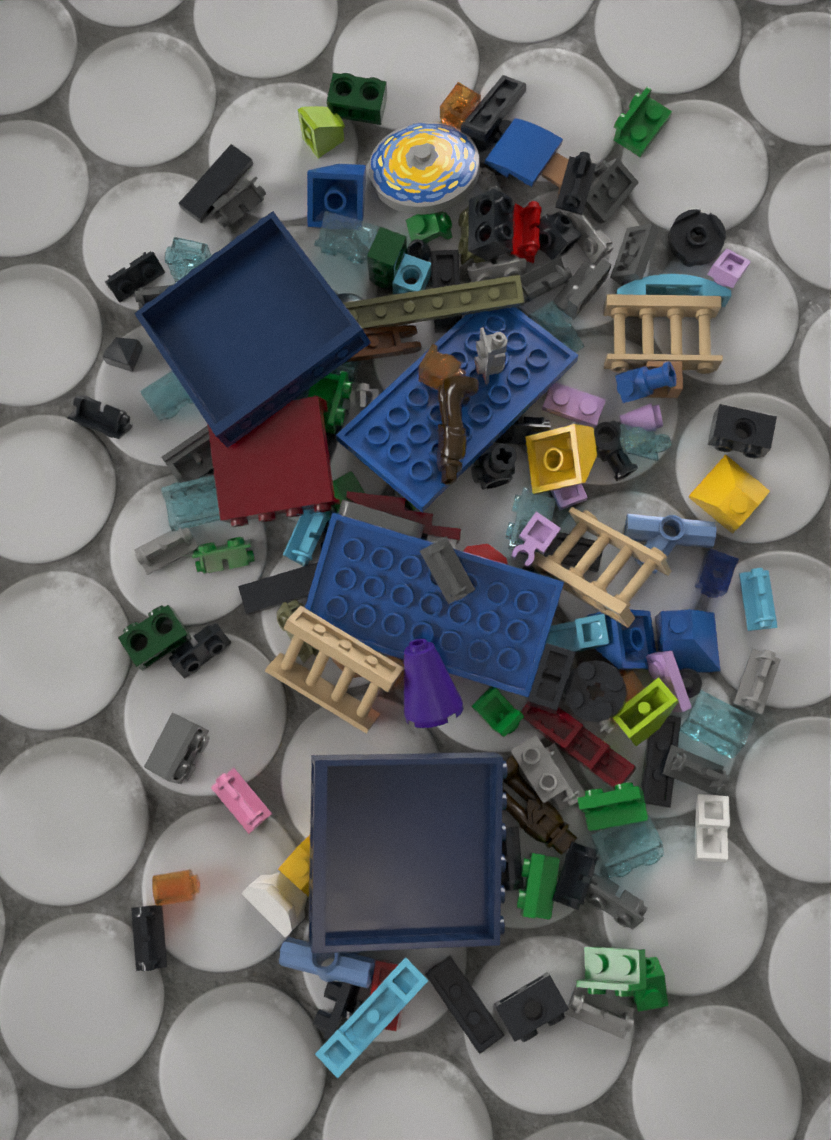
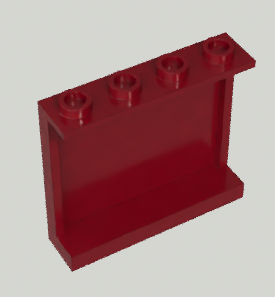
M319 396L293 400L229 448L215 436L208 425L220 521L231 523V527L249 525L248 520L258 519L259 522H269L276 520V515L286 514V517H298L304 515V510L314 509L316 513L332 510V505L341 504L340 499L335 498L323 416V413L328 412L326 400Z

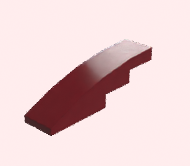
M347 491V501L424 524L421 537L427 538L428 535L444 538L447 536L448 539L457 540L456 544L460 541V528L432 525L433 513L404 510L405 498Z
M526 703L520 711L524 715L523 720L614 790L615 785L626 783L637 769L634 764L611 749L610 745L587 730L582 723L559 707L556 714L529 706Z

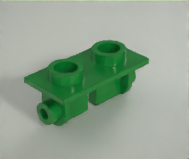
M235 537L228 539L227 544L216 546L215 542L199 545L198 550H195L192 558L199 557L200 559L195 561L197 573L203 572V574L224 570L222 559L228 560L229 569L249 566L250 562H255L253 550H247V548L251 547L252 539L244 540V537Z

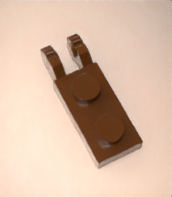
M415 325L363 329L371 343L348 359L347 362L416 353L422 350L420 341L401 343L400 339L416 335L418 332Z

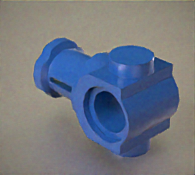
M670 361L664 362L663 366L651 370L647 367H640L615 375L617 392L621 396L622 403L652 395L654 389L664 386L672 388L677 384L676 373Z

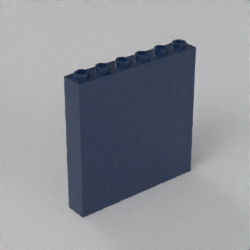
M274 211L261 218L255 225L238 235L232 242L215 252L209 259L192 269L186 276L169 286L163 293L134 313L215 436L227 448L371 343L364 330Z
M495 752L311 755L309 947L312 953L500 945V935H504L505 922L503 916H501V904L505 902L504 885H501V873H504L506 869L505 856L502 854V842L506 840L505 823H502V811H505L507 807L506 793L503 792V780L507 778L506 761H503L502 756Z

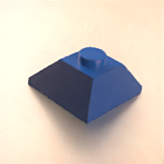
M334 164L307 171L308 227L363 230L366 165Z
M630 609L635 620L628 628L605 614L610 644L595 649L618 669L649 670L646 656L656 652L651 612ZM597 612V613L589 614V615H586V616L589 617V616H595V615H600V614H604V613H602V612Z
M688 609L661 611L655 616L658 652L672 651L679 670L690 668L697 673L721 671L715 613Z

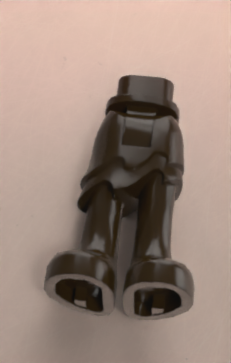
M449 377L444 379L443 384L438 386V401L442 425L438 424L437 429L439 435L437 465L438 470L442 472L441 483L445 485H452L457 480V472L462 470L460 460L465 457L467 442L466 428L463 427L462 406L469 402L470 396L478 393L479 381L473 377Z
M513 754L505 760L507 764V778L503 782L526 801V807H522L503 788L507 798L505 811L519 823V827L536 841L545 844L548 849L553 847L560 855H563L570 847L571 841H576L577 836L568 829L570 825L564 822L559 811L549 800L543 803L537 792L522 778L518 771V762Z

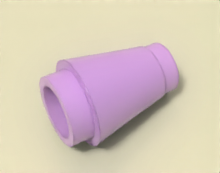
M650 403L619 415L621 424L628 432L656 431V428L663 427L659 405L652 406Z

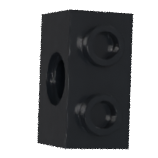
M719 404L713 415L707 445L715 446V449L721 452H731L732 450L742 452L748 458L758 459L764 457L772 446L777 416ZM735 429L744 430L747 438L739 437Z
M548 972L494 1003L514 1042L519 1039L522 1042L532 1039L539 1033L537 1028L546 1023L549 1026L557 1024L566 1017L564 1012L569 1010ZM530 1001H537L541 1004V1011L536 1017H528L524 1013V1008Z

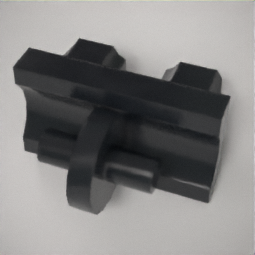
M338 981L327 982L324 997L336 1002L333 1012L319 1009L313 1022L316 1028L325 1033L323 1038L329 1040L364 1003L357 999L360 986Z

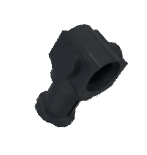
M613 420L611 422L599 423L594 429L597 457L602 462L607 461L615 473L614 479L620 481L638 469L637 464H633L624 451L627 447L623 441V438L627 436L626 430L619 421ZM607 434L611 437L612 441L603 443L599 440L598 435Z
M499 444L494 447L492 452L480 456L471 468L473 481L480 483L482 490L509 484L513 479L512 475L515 474L514 463L517 460L515 449L507 444Z

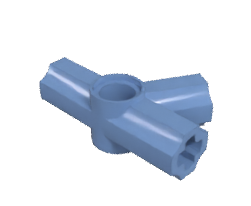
M627 514L624 535L634 541L646 542L645 547L649 549L655 547L668 557L675 545L713 548L717 527L715 522L681 519L676 515L657 517ZM663 526H672L676 531V536H667L663 531ZM636 558L634 559L639 564V566H642L644 564L642 561Z
M288 937L281 946L279 964L318 975L325 982L337 980L369 988L373 981L376 960L358 955L361 951L312 953L309 942ZM326 959H334L330 965L321 966Z

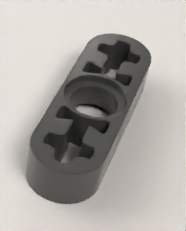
M343 499L338 512L340 515L416 538H421L425 526L409 519Z

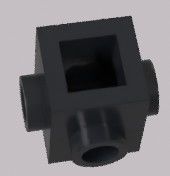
M561 211L552 215L545 214L540 218V224L536 226L539 228L540 250L551 260L566 255L582 236L572 224L571 219Z

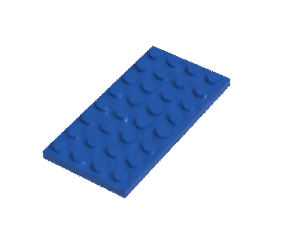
M516 307L467 314L336 434V440L423 513L450 486L441 483L442 472L438 470L437 465L439 438L437 429L438 424L442 425L438 401V386L443 384V380L453 376H468L479 381L478 393L470 396L469 402L462 406L463 427L466 428L467 442L465 457L460 460L462 470L457 472L458 478L578 361L579 355ZM480 328H484L486 335L501 332L508 340L504 370L498 374L489 375L488 384H485L483 374L477 373L474 358L478 356L476 341L480 339Z
M332 513L305 605L307 610L373 650L404 659V650L411 641L426 639L427 642L434 644L448 673L529 698L564 585L563 581L454 549L475 590L462 599L448 604L420 553V550L434 542Z

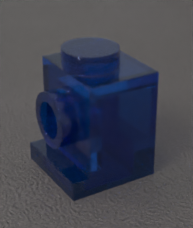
M710 549L704 556L694 587L701 589V593L712 598L722 597L728 591L739 558ZM713 570L721 572L722 578L714 577Z

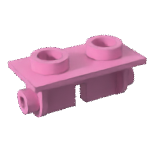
M235 768L231 769L227 774L223 773L216 779V783L211 787L248 834L272 815L271 811Z

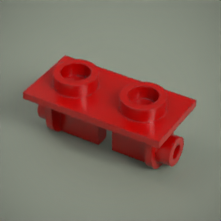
M537 201L529 202L525 208L515 204L513 215V251H511V254L521 259L525 258L526 261L532 264L535 262V255L540 250L539 228L536 226L540 224L542 208Z

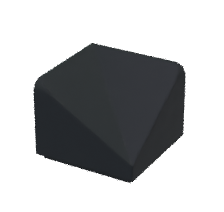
M116 337L104 352L102 358L106 364L133 372L143 346L139 340Z

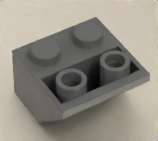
M172 712L144 768L169 782L182 785L183 781H188L194 772L196 765L193 764L197 753L202 754L209 742L210 737L207 736L209 730Z

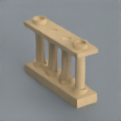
M607 294L603 305V316H611L614 319V354L607 353L604 369H611L613 372L621 373L629 369L645 367L648 361H682V370H697L700 374H709L717 371L723 361V355H711L710 319L715 318L721 308V296ZM628 316L642 319V354H626L625 318ZM655 317H667L670 319L671 354H654L653 319ZM684 317H696L699 320V355L682 354V319Z
M572 507L569 513L574 519L576 526L552 556L548 555L545 557L536 552L532 566L540 575L563 581L562 589L628 628L635 620L634 615L629 609L631 606L629 602L655 569L667 576L672 572L666 561L667 556L661 550L655 547L649 549L599 522L589 511L584 510L581 512ZM586 531L598 537L574 568L567 570L562 567L561 562ZM608 544L620 549L621 551L597 581L589 583L584 580L583 575ZM631 556L642 561L644 564L620 595L616 594L613 597L607 593L606 588Z
M300 606L287 619L283 628L294 635L286 654L284 655L280 652L267 666L265 672L367 734L380 715L379 712L372 709V706L381 688L388 692L400 677L404 668ZM304 642L319 650L311 670L295 662ZM330 657L345 666L336 686L321 678ZM355 673L371 682L362 701L346 693Z

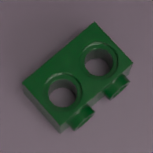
M333 73L326 101L327 107L332 114L337 113L341 119L381 125L387 101V81H381L375 77H357L350 73ZM348 93L346 96H341L340 94Z
M379 227L367 254L369 280L374 285L384 289L387 287L393 289V280L404 255L407 254V236Z
M169 605L156 607L148 613L149 617L141 623L134 622L128 625L123 630L124 634L118 637L135 666L142 671L180 647L187 640L192 639L175 610ZM172 621V630L167 634H161L160 627L162 623ZM140 637H147V646L143 650L137 651L135 649L136 641Z

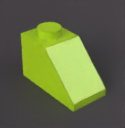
M306 106L297 109L302 139L318 159L345 141L343 132L345 125L337 113L333 115L327 106Z
M658 677L625 703L620 713L612 718L637 747L662 726L679 701Z

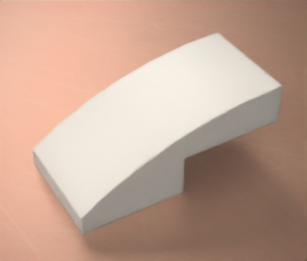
M697 795L695 860L726 862L728 860L729 796Z

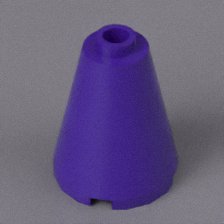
M426 639L413 640L404 650L405 721L407 724L410 721L414 722V726L417 728H432L449 723L447 717L455 714L457 718L463 712V700L434 644L427 642Z

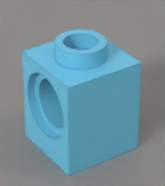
M405 254L393 280V294L425 290L431 277V263ZM409 278H414L418 282L410 285L405 283L404 281Z

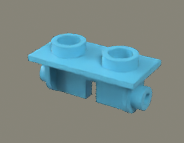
M314 509L304 510V515L300 516L283 555L302 566H307L309 561L313 559L312 554L327 521L331 519L329 517L330 511L316 513Z
M755 568L751 569V572L739 573L748 631L778 628L769 570Z

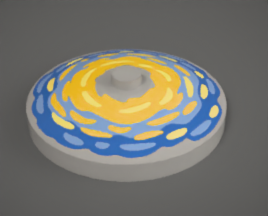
M419 122L398 128L378 143L369 162L371 185L378 198L389 207L409 214H432L457 205L471 193L478 181L480 172L478 150L471 138L462 133L460 129L439 122Z

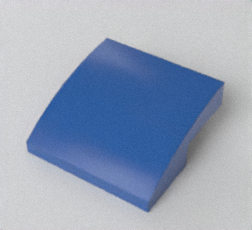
M515 118L484 163L508 178L511 174L532 187L562 145L563 139L536 124Z

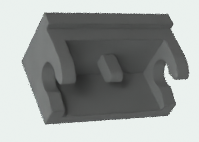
M208 425L161 457L183 489H186L213 470Z

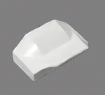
M281 872L272 875H260L242 892V895L285 938L305 918L304 908L308 896Z

